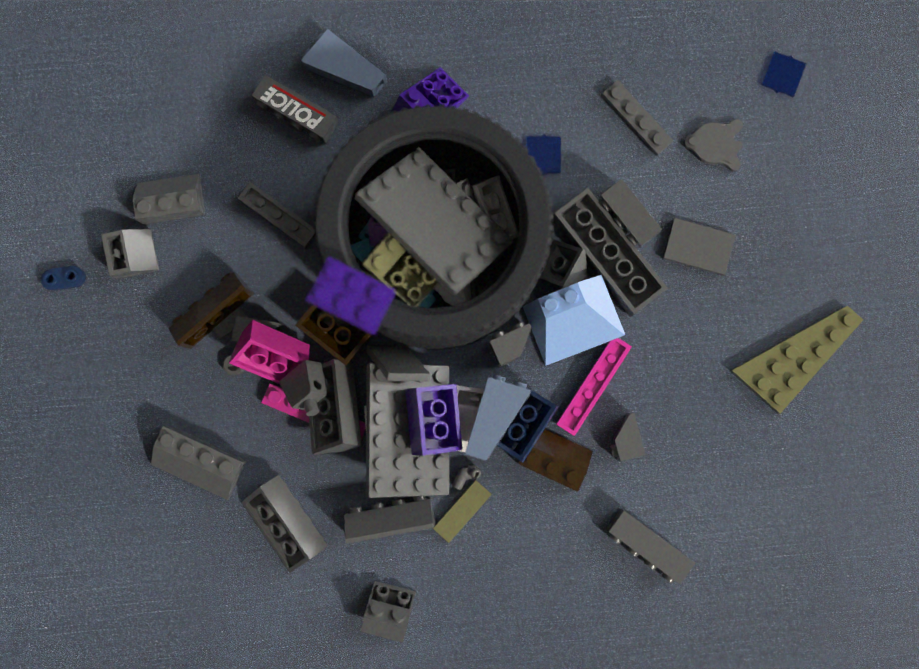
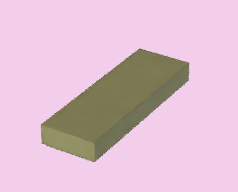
M475 480L433 529L450 543L492 494Z

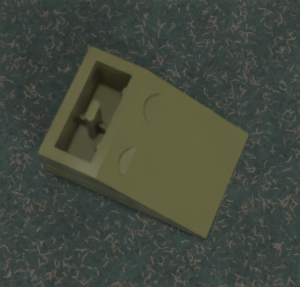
M389 232L385 233L358 265L366 276L394 289L396 292L394 297L404 304L415 307L422 303L438 283Z

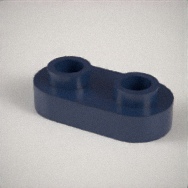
M76 266L49 269L41 276L42 286L51 291L77 288L82 286L86 280L85 272ZM74 273V278L70 280V274ZM53 276L54 280L50 283L49 278Z

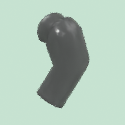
M475 465L460 468L452 486L461 490L466 480L478 479L481 476V470Z

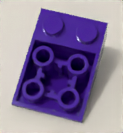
M440 67L398 96L393 111L399 112L402 111V108L412 109L417 105L426 107V104H431V107H439V104L449 108L451 105L456 106L457 109L469 95Z

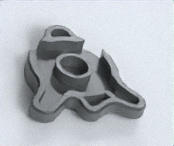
M736 119L728 124H704L694 134L686 137L684 146L686 149L691 150L693 154H696L701 159L700 161L705 164H721L730 171H737L741 166L737 153L742 148V143L736 141L734 136L743 128V123L741 120Z

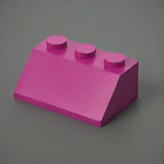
M252 320L241 333L230 357L229 364L280 384L279 381L304 360H309L310 345Z

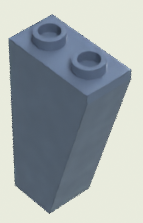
M329 29L319 34L313 47L307 49L302 55L301 62L308 71L372 97H375L387 83L386 75Z
M493 375V378L488 377L465 451L466 455L482 460L488 459L530 395L531 390L526 389L527 384L517 381L514 382V385L505 382L506 378L498 375Z

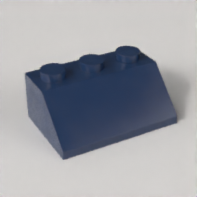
M531 390L530 395L497 446L521 462H524L558 406Z

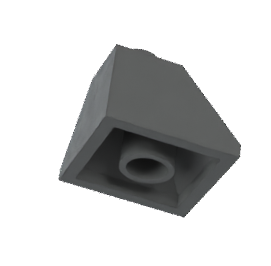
M553 240L539 279L559 290L587 280L586 251L582 248Z

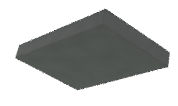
M674 218L663 259L724 276L736 235Z
M367 345V354L388 381H429L430 373L407 346Z

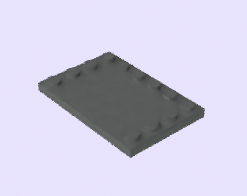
M417 148L359 191L355 197L453 297L514 243L420 148Z

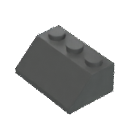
M200 174L137 183L133 196L135 220L142 224H150L205 215Z
M622 179L601 195L602 201L600 203L607 212L611 210L615 215L614 221L621 229L624 227L629 233L627 237L634 246L636 244L639 247L643 246L661 232V227Z

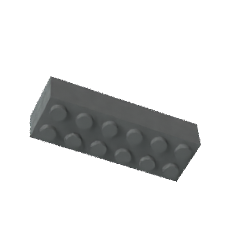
M589 188L585 189L554 213V222L573 246L586 251V262L597 276L602 275L607 289L629 317L636 314L668 289Z

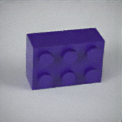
M328 257L307 301L375 335L396 292L394 289Z
M456 384L405 389L411 454L430 455L463 450Z

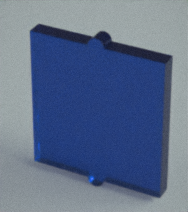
M774 52L762 86L775 90L776 93L780 92L794 97L807 63L794 59L792 55L786 56Z
M545 134L542 136H527L528 154L534 157L536 165L542 171L541 174L561 173V137L546 136Z

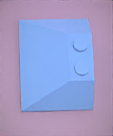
M602 275L565 287L538 298L523 307L545 366L625 335Z

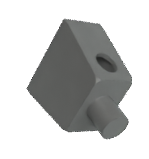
M304 360L279 382L292 408L305 410L307 416H314L319 413L317 403L327 394L323 368L319 362Z

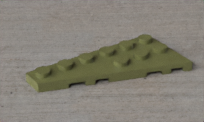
M844 306L817 323L803 329L801 332L730 370V372L777 414H780L859 326L863 319L849 306Z

